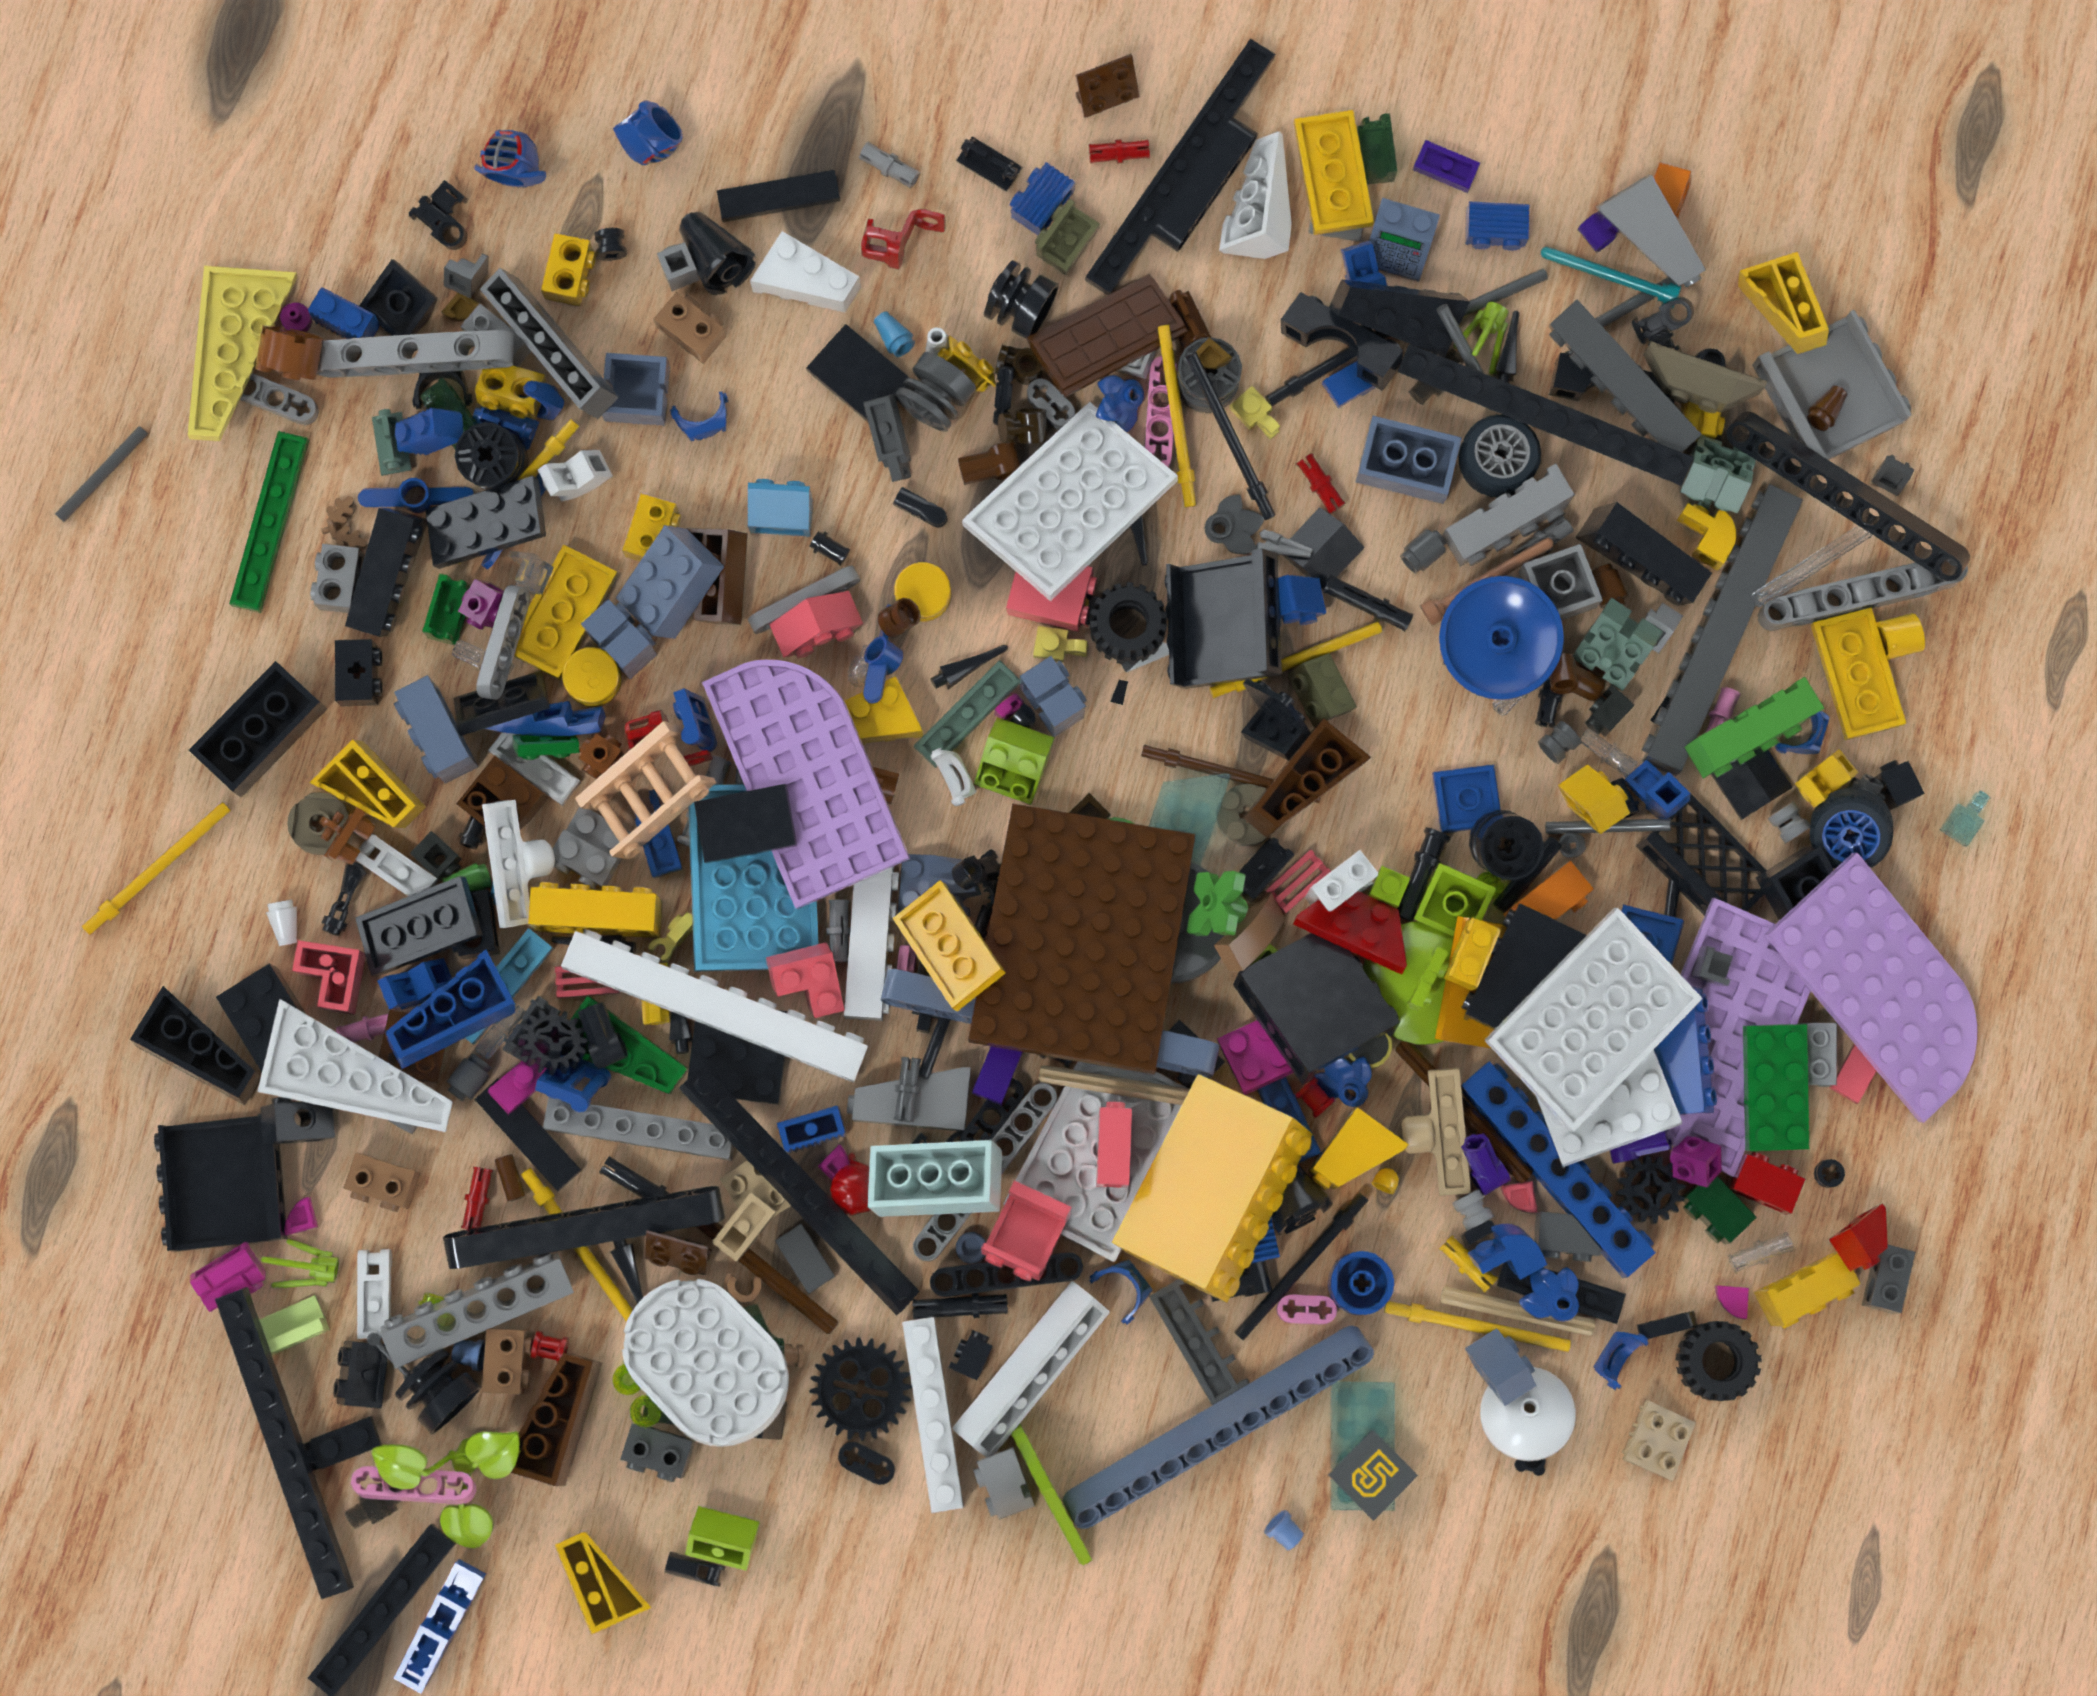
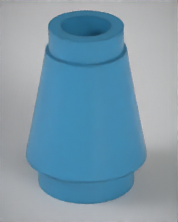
M882 312L874 319V324L889 353L894 354L896 357H901L913 348L915 344L912 339L913 334L891 316L889 312Z

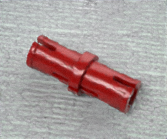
M1117 139L1115 143L1089 144L1090 163L1106 161L1123 163V160L1150 159L1149 140L1122 142V139Z
M1311 453L1306 456L1307 461L1312 467L1311 469H1309L1303 459L1297 462L1296 465L1312 485L1310 487L1311 491L1318 494L1328 513L1332 514L1337 510L1332 504L1331 499L1335 501L1339 509L1346 503L1332 485L1331 481L1333 479L1331 476H1326L1315 459L1314 454Z
M473 1166L469 1194H465L464 1200H467L461 1225L462 1229L481 1227L485 1204H489L490 1198H487L493 1170L486 1168L483 1170L481 1167Z

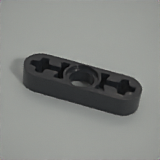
M1012 1078L1009 1088L1011 1087L1015 1090L1013 1095L1016 1099L1010 1097L1004 1107L986 1100L963 1131L959 1142L969 1141L967 1136L973 1138L979 1128L984 1131L979 1141L992 1140L1023 1099V1085L1018 1080ZM987 1110L996 1111L1000 1116V1122L997 1125H988L983 1119V1113Z

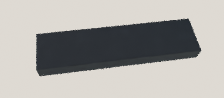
M835 170L717 190L722 222L840 201Z
M497 1078L474 1100L559 1192L582 1170L522 1104L509 1115L488 1093V1089L500 1080Z
M1507 1262L1501 1265L1495 1286L1525 1296L1534 1292L1531 1287L1530 1275L1520 1280L1509 1268ZM1578 1279L1579 1287L1575 1295L1579 1302L1578 1313L1617 1324L1626 1294ZM1564 1300L1557 1303L1560 1307L1566 1309L1569 1307L1568 1302Z

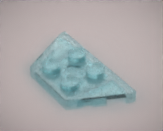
M1224 773L1163 782L1149 826L1196 834L1191 862L1201 866L1231 775Z

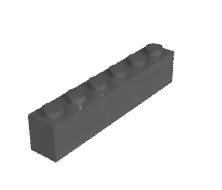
M499 268L480 288L481 292L579 409L599 419L619 398L519 278Z
M1578 299L1549 324V328L1552 330L1549 336L1560 348L1563 345L1567 346L1573 353L1569 357L1580 370L1586 367L1593 375L1590 379L1599 391L1607 390L1614 398L1611 401L1612 405L1622 415L1627 412L1635 420L1631 425L1642 437L1648 435L1657 443L1683 452L1702 435Z

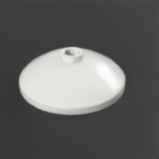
M1534 1367L1535 1372L1531 1374L1536 1387L1504 1406L1488 1386L1480 1406L1481 1424L1489 1441L1503 1454L1522 1461L1542 1460L1557 1453L1567 1443L1575 1426V1404L1568 1388L1554 1374L1538 1367ZM1532 1404L1535 1407V1412L1527 1413L1524 1410V1405Z

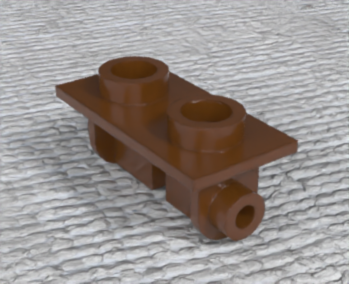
M1181 290L1173 292L1170 295L1171 299H1169V302L1188 330L1187 334L1178 338L1183 349L1185 350L1187 346L1196 340L1212 338L1190 292L1182 293Z

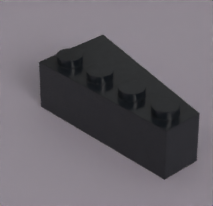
M394 508L378 509L345 623L346 627L378 637L388 636V633L394 630L397 621L395 613L405 594V585L427 526L426 518Z

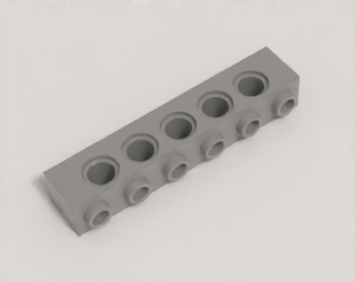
M548 1097L543 1129L547 1131L732 1161L734 1146L713 1124L590 1104L586 1111L580 1113L573 1110L570 1103Z
M551 1252L540 1254L533 1258V1263L524 1267L521 1264L511 1266L503 1271L504 1275L493 1280L491 1277L480 1279L473 1284L474 1288L464 1292L461 1289L454 1290L444 1296L445 1300L434 1305L432 1302H426L417 1306L414 1309L415 1313L405 1317L399 1314L385 1320V1325L380 1327V1334L395 1369L574 1293L558 1252L552 1255ZM534 1275L541 1276L544 1279L543 1284L536 1289L529 1288L526 1285L527 1280ZM503 1288H510L514 1291V1296L508 1301H501L497 1298V1293ZM472 1301L483 1302L485 1307L480 1313L473 1314L467 1310V1306ZM449 1313L455 1317V1320L449 1326H442L437 1322L440 1315ZM413 1326H420L424 1328L425 1333L421 1338L413 1339L408 1336V1330Z

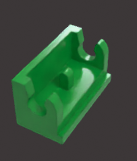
M439 573L422 630L428 639L455 646L458 645L466 618L458 610L462 604L463 595L471 587L468 582L464 580L458 582L452 580L448 575Z

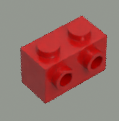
M1752 1151L1751 1155H1743L1728 1188L1735 1194L1784 1215L1792 1214L1806 1179L1798 1176L1799 1171L1791 1166L1781 1164L1779 1168L1768 1163L1770 1158L1763 1154Z

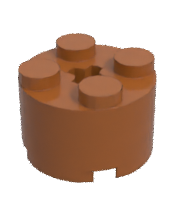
M263 325L256 358V370L267 373H274V370L282 372V377L292 380H300L301 378L315 380L318 373L323 338L301 330L290 328V330L280 331L281 327Z

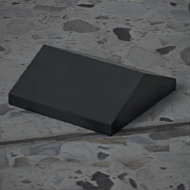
M391 259L359 306L375 314L379 325L391 336L416 334L429 321L438 297L395 259Z
M1319 507L1289 539L1312 548L1311 557L1283 556L1306 577L1319 578L1321 590L1323 591L1330 575L1337 578L1365 547L1341 521Z
M1761 747L1754 751L1756 756L1741 765L1738 760L1731 763L1733 769L1717 778L1714 773L1711 774L1740 820H1743L1793 788L1769 750L1763 752Z

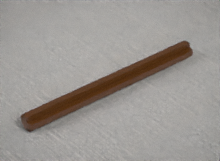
M1402 1041L1396 1046V1053L1429 1087L1428 1070H1436V1068L1412 1043ZM1462 1097L1465 1126L1473 1134L1479 1135L1484 1133L1489 1139L1496 1156L1508 1172L1519 1183L1526 1182L1532 1176V1170Z
M718 1222L696 1226L712 1240L715 1239L723 1228ZM750 1248L738 1260L826 1334L832 1333L836 1328L838 1321Z

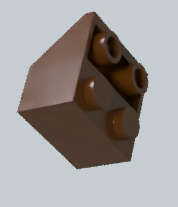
M494 756L456 804L485 826L482 804L516 800L519 828L521 830L532 820L549 797L498 757Z

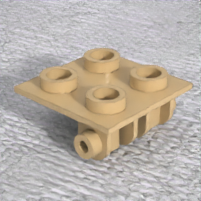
M748 1160L720 1178L738 1208L751 1192L776 1211L772 1218L785 1209L792 1207Z
M1647 1400L1644 1406L1640 1405L1639 1407L1641 1410L1636 1420L1638 1423H1633L1632 1425L1635 1427L1634 1433L1629 1432L1632 1439L1628 1440L1625 1450H1622V1453H1624L1622 1460L1673 1481L1696 1422Z

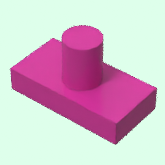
M521 1061L488 1089V1093L509 1115L536 1092L537 1079L547 1068H544L539 1073V1065L535 1063L528 1066L527 1063Z

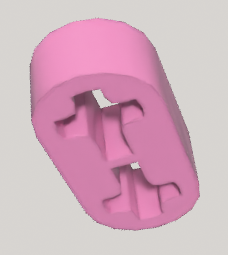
M1286 1295L1279 1300L1276 1307L1279 1318L1287 1323L1328 1324L1333 1321L1337 1313L1336 1304L1331 1298L1316 1295ZM1290 1299L1294 1300L1295 1306H1304V1312L1294 1313L1293 1318H1288V1313L1282 1311V1306L1288 1305ZM1320 1301H1325V1306L1331 1308V1313L1325 1314L1323 1320L1320 1319L1318 1313H1309V1307L1319 1306Z

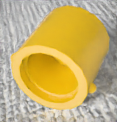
M1910 613L1876 623L1887 660L1924 650V631L1916 614Z

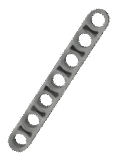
M1039 1083L1031 1088L992 1139L995 1144L999 1140L1007 1139L1014 1146L1010 1155L1002 1156L1001 1175L1054 1108L1057 1094L1051 1085ZM1037 1091H1048L1052 1097L1050 1104L1047 1106L1037 1105L1033 1099ZM1025 1114L1032 1119L1033 1125L1029 1130L1020 1131L1015 1127L1014 1121L1019 1115ZM972 1213L952 1214L956 1219V1224L949 1231H943L938 1226V1219L942 1214H934L913 1243L915 1255L923 1261L930 1262L935 1260ZM925 1238L933 1239L937 1245L935 1253L930 1256L922 1255L918 1249L919 1243Z

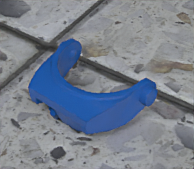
M528 381L524 385V393L528 396L519 395L521 398L530 396L540 402L541 406L536 417L545 420H554L564 406V400L559 395L558 389L553 385L543 382Z
M723 391L719 392L721 403L718 411L714 416L704 421L692 422L685 420L679 415L676 405L672 406V409H670L672 419L675 420L678 427L691 442L712 437L721 430L722 432L726 431V403L729 402L726 393H723Z
M1823 711L1818 712L1811 717L1812 733L1807 742L1797 746L1779 743L1775 745L1776 751L1786 754V751L1798 754H1819L1830 717Z
M1130 1259L1096 1271L1089 1276L1091 1284L1107 1273H1119L1132 1281L1137 1292V1298L1133 1310L1121 1320L1126 1325L1135 1319L1132 1315L1145 1303L1153 1291L1152 1287Z
M1615 1332L1593 1366L1600 1376L1609 1381L1607 1386L1613 1390L1622 1387L1617 1382L1623 1364L1639 1346L1648 1345V1338L1641 1333L1635 1335L1627 1332Z

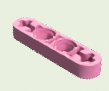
M1159 356L1151 363L1149 372L1145 448L1155 456L1156 444L1168 443V446L1162 445L1161 457L1166 458V460L1161 462L1169 468L1173 445L1170 407L1168 405L1160 408L1153 402V397L1156 394H1167L1166 382L1165 385H1159L1160 372L1155 371L1163 365L1162 356ZM1156 422H1162L1167 425L1168 433L1163 437H1157L1151 431L1152 425Z
M361 1467L353 1473L351 1478L353 1490L359 1496L366 1499L466 1504L476 1494L474 1480L464 1472L436 1470L429 1476L421 1475V1481L417 1487L403 1489L400 1492H392L390 1490V1485L382 1479L377 1467ZM369 1475L373 1481L382 1482V1488L378 1484H368L367 1489H364L360 1481H365ZM428 1478L436 1479L438 1483L437 1489L431 1494L422 1493V1483ZM447 1479L446 1483L449 1486L455 1487L459 1486L460 1482L463 1481L468 1489L462 1490L461 1495H458L454 1489L445 1488L444 1480Z

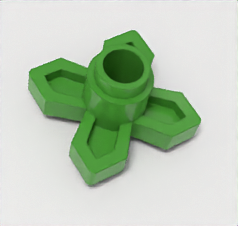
M1224 871L1219 878L1218 875L1210 872L1197 873L1194 892L1199 898L1200 904L1189 915L1187 933L1196 936H1208L1212 929L1214 933L1221 935H1234L1236 933L1237 923L1244 920L1248 911V904L1240 895L1243 892L1245 874L1237 871Z

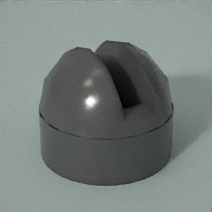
M1566 833L1560 838L1559 843L1562 845L1560 852L1563 856L1568 858L1578 857L1585 852V838L1582 835ZM1570 843H1576V848L1570 849Z

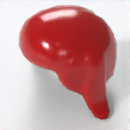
M851 1152L849 1154L850 1164L842 1167L835 1174L830 1187L831 1199L847 1216L871 1211L868 1208L870 1167L858 1162L854 1153Z

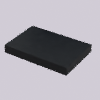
M847 324L839 330L806 367L807 372L867 422L864 402L895 394L899 388H905L903 381L906 378H910Z
M542 671L506 681L501 697L496 700L480 697L477 690L453 698L456 723L460 736L550 709Z
M786 784L694 802L703 858L706 864L797 846Z

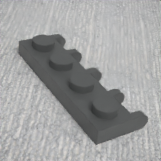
M1177 1279L1150 1295L1149 1298L1211 1405H1214L1250 1382L1247 1378L1236 1384L1226 1365L1236 1360L1234 1354L1222 1360L1210 1339L1220 1332L1219 1328L1216 1326L1206 1332L1194 1312L1195 1309L1204 1305L1202 1299L1190 1305L1180 1288V1285H1184L1185 1282Z

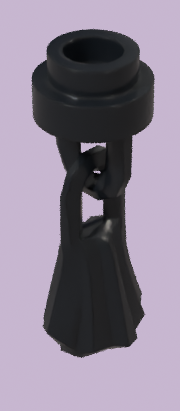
M354 862L352 865H345L338 899L332 905L329 915H324L321 922L324 924L323 931L336 936H340L342 931L345 932L348 925L345 923L348 905L355 889L367 874L362 864ZM347 894L346 901H342L343 895ZM336 910L342 912L340 919L334 918Z

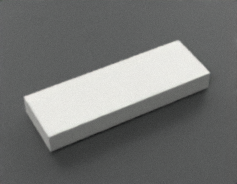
M502 732L488 751L563 806L580 785L581 781L547 755H540V758L534 760L518 757L513 748L512 736L518 734Z

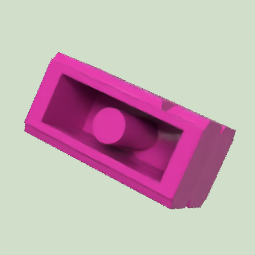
M244 1242L192 1273L190 1284L197 1295L200 1296L207 1310L212 1312L218 1308L215 1299L246 1287H248L250 1294L259 1290L264 1285L262 1281L266 1279V1271L249 1244Z

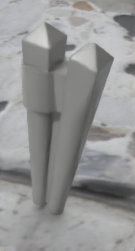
M1264 529L1259 533L1260 537L1266 540V542H1258L1256 549L1263 548L1277 553V555L1311 557L1312 548L1284 538L1283 535L1273 531L1270 532Z

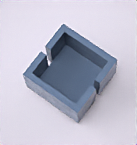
M606 353L603 379L619 398L602 415L605 422L665 426L666 394H668L670 365L667 357Z
M608 599L581 625L589 637L616 661L620 670L631 680L657 656L653 649L656 643L640 624L636 628L633 626L635 621L620 602L614 605Z
M1052 656L1020 675V689L1034 710L1039 707L1043 710L1038 716L1051 735L1056 737L1084 718L1085 702L1087 700L1078 686L1073 688L1068 683L1067 677L1070 675L1060 660L1055 662Z

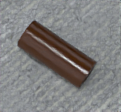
M513 1154L495 1159L507 1202L525 1197L526 1195Z

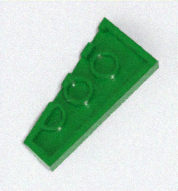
M591 996L585 998L570 1019H578L576 1028H584L578 1012L599 1003ZM607 1009L615 1031L621 1035L624 1041L628 1058L604 1068L671 1094L689 1068ZM584 1032L582 1038L588 1039L586 1032ZM588 1040L583 1059L594 1063L589 1053L588 1044L590 1042Z

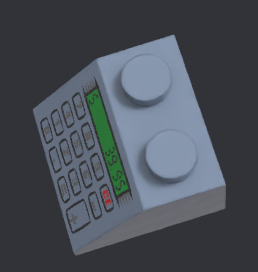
M1382 198L1369 239L1373 244L1378 269L1420 281L1440 215Z

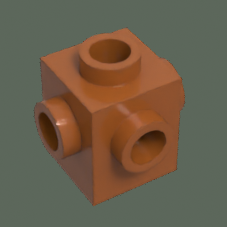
M597 733L592 739L588 737L579 749V753H581L579 760L584 765L582 770L597 779L625 755L619 749L622 744L609 734H606L604 738ZM601 749L605 750V756L602 759L595 758Z

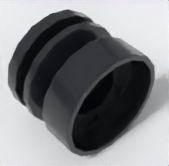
M1011 260L1004 271L999 274L989 292L984 317L993 320L999 313L997 324L1002 326L1013 316L1012 332L1027 339V337L1038 332L1056 298L1059 284L1043 275H1039L1032 284H1029L1031 269L1025 267L1019 274L1020 263Z
M486 422L473 425L462 433L456 444L454 456L457 468L463 477L485 490L516 481L528 468L529 462L526 446L518 436L498 424ZM487 450L494 457L491 461L486 460L484 455Z
M1494 810L1485 813L1475 822L1470 831L1469 849L1472 858L1481 868L1503 880H1518L1527 877L1537 869L1543 858L1544 842L1541 832L1533 822L1510 810ZM1501 837L1507 839L1504 842L1506 846L1504 849L1498 847L1501 844Z
M445 1348L425 1358L415 1366L395 1393V1396L400 1401L412 1393L414 1394L405 1406L408 1410L417 1407L421 1403L425 1405L418 1420L431 1434H434L451 1421L481 1389V1386L467 1372L455 1379L451 1377L459 1364L456 1360H452L442 1367L450 1355Z

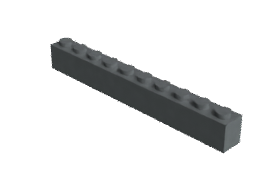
M1771 484L1763 492H1757L1751 504V507L1755 509L1752 518L1746 517L1739 531L1743 538L1739 546L1734 544L1727 558V561L1731 562L1727 573L1721 572L1715 584V588L1719 589L1715 600L1710 598L1705 606L1702 615L1707 616L1703 627L1698 625L1692 635L1690 642L1695 643L1690 654L1687 652L1684 654L1678 669L1682 670L1681 676L1678 681L1673 679L1666 693V696L1670 697L1667 707L1661 706L1656 715L1654 723L1658 727L1654 736L1649 734L1641 750L1646 752L1642 760L1643 762L1648 760L1656 768L1667 773L1670 772L1674 776H1677L1682 771L1689 756L1684 747L1697 738L1803 501L1802 498Z

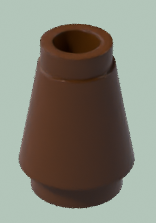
M1832 386L1830 390L1808 409L1807 421L1809 424L1820 431H1826L1828 428L1833 427L1845 402L1847 392L1839 386Z

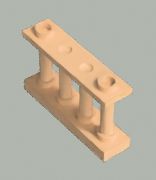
M665 721L660 723L575 797L580 808L593 811L599 810L618 839L619 843L609 851L612 857L631 859L637 856L642 851L641 847L692 803L706 797L709 789L717 783L712 777L699 774L695 776L676 747L682 729L677 724ZM663 753L667 754L686 783V786L674 796L654 767L655 760ZM641 772H644L664 803L652 815L632 786L633 779ZM620 791L641 821V824L630 834L610 806V799Z

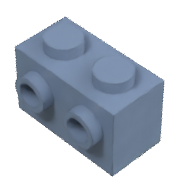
M1497 1328L1465 1348L1474 1368L1504 1406L1536 1387V1383L1531 1375L1535 1372L1533 1365L1525 1355L1520 1357L1517 1354L1519 1349L1510 1336L1504 1338Z

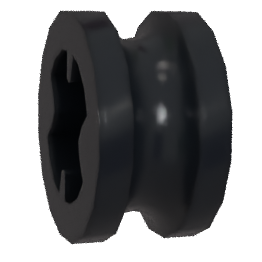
M1823 1160L1814 1169V1179L1820 1186L1825 1188L1838 1186L1845 1177L1844 1167L1837 1160ZM1833 1166L1835 1168L1833 1173H1837L1836 1179L1824 1180L1823 1177L1826 1174L1822 1175V1169Z

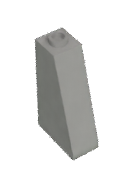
M1652 175L1645 176L1596 206L1597 210L1674 284L1678 286L1684 284L1685 287H1688L1701 279L1700 273L1706 269Z
M961 1067L931 1073L929 1080L918 1076L917 1087L920 1088V1093L916 1094L914 1122H906L904 1117L903 1121L893 1120L898 1092H895V1086L899 1085V1080L855 1088V1094L848 1097L847 1114H852L853 1122L964 1131L971 1068Z

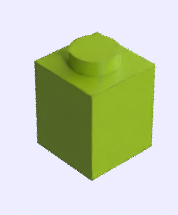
M1381 866L1368 896L1397 909L1410 878Z

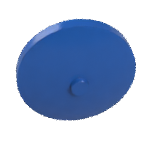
M1495 576L1474 582L1463 589L1451 601L1441 622L1439 643L1444 663L1453 678L1468 691L1487 699L1509 700L1535 691L1549 679L1562 655L1564 632L1558 610L1541 589L1528 581L1516 577Z

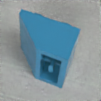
M757 479L756 483L748 482V528L750 533L811 537L813 498L810 486H805V483L800 481H787L786 485L774 484V481L769 479Z

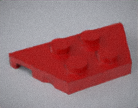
M1357 891L1331 912L1318 900L1297 914L1293 925L1401 975L1406 969L1407 962L1399 910L1362 892Z

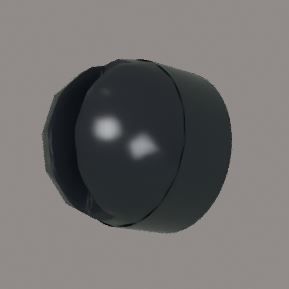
M1024 703L1010 722L1030 729L1035 723V713Z

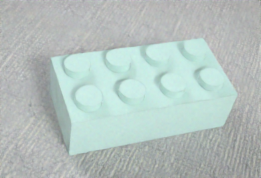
M992 1140L871 1146L868 1208L879 1217L1000 1212L1002 1150Z

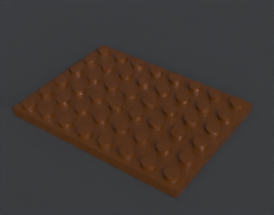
M1012 803L986 942L1006 973L976 996L968 1043L1155 1075L1196 834Z

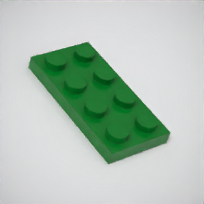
M1807 1024L1743 1025L1745 1150L1810 1149Z

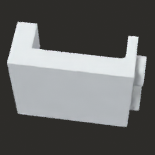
M1359 850L1309 889L1305 898L1310 905L1320 900L1325 908L1331 912L1357 891L1363 892L1373 884L1372 880L1378 876V872L1362 851Z

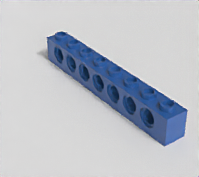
M1490 1061L1485 1063L1461 1084L1463 1095L1505 1143L1532 1170L1534 1177L1567 1214L1575 1217L1600 1247L1601 1254L1622 1278L1629 1277L1656 1253L1651 1248L1654 1245L1651 1238L1643 1230L1638 1232L1630 1222L1633 1219L1622 1206L1617 1208L1610 1200L1612 1194L1601 1182L1596 1184L1589 1176L1591 1170L1584 1161L1566 1166L1565 1173L1562 1176H1557L1552 1172V1161L1560 1158L1543 1114L1538 1110L1535 1113L1526 1104L1529 1102L1526 1094L1519 1087L1513 1089L1506 1080L1509 1077L1508 1074L1498 1063L1494 1065ZM1491 1088H1498L1503 1092L1504 1100L1501 1104H1494L1489 1099ZM1513 1111L1520 1112L1523 1115L1524 1125L1522 1128H1515L1511 1125L1509 1118ZM1538 1135L1544 1139L1545 1148L1542 1152H1536L1531 1148L1530 1140L1532 1136ZM1575 1183H1581L1586 1188V1196L1583 1200L1576 1199L1572 1194V1187ZM1597 1206L1602 1207L1607 1213V1219L1603 1224H1598L1593 1219V1211ZM1618 1230L1623 1231L1627 1235L1628 1242L1624 1248H1619L1614 1243V1234Z

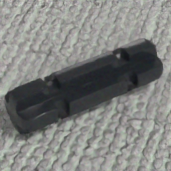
M999 366L997 370V380L999 382L996 384L994 408L996 410H994L993 423L995 425H998L999 414L1010 413L1008 410L1011 408L1013 389L1011 381L1014 378V368L1010 366Z

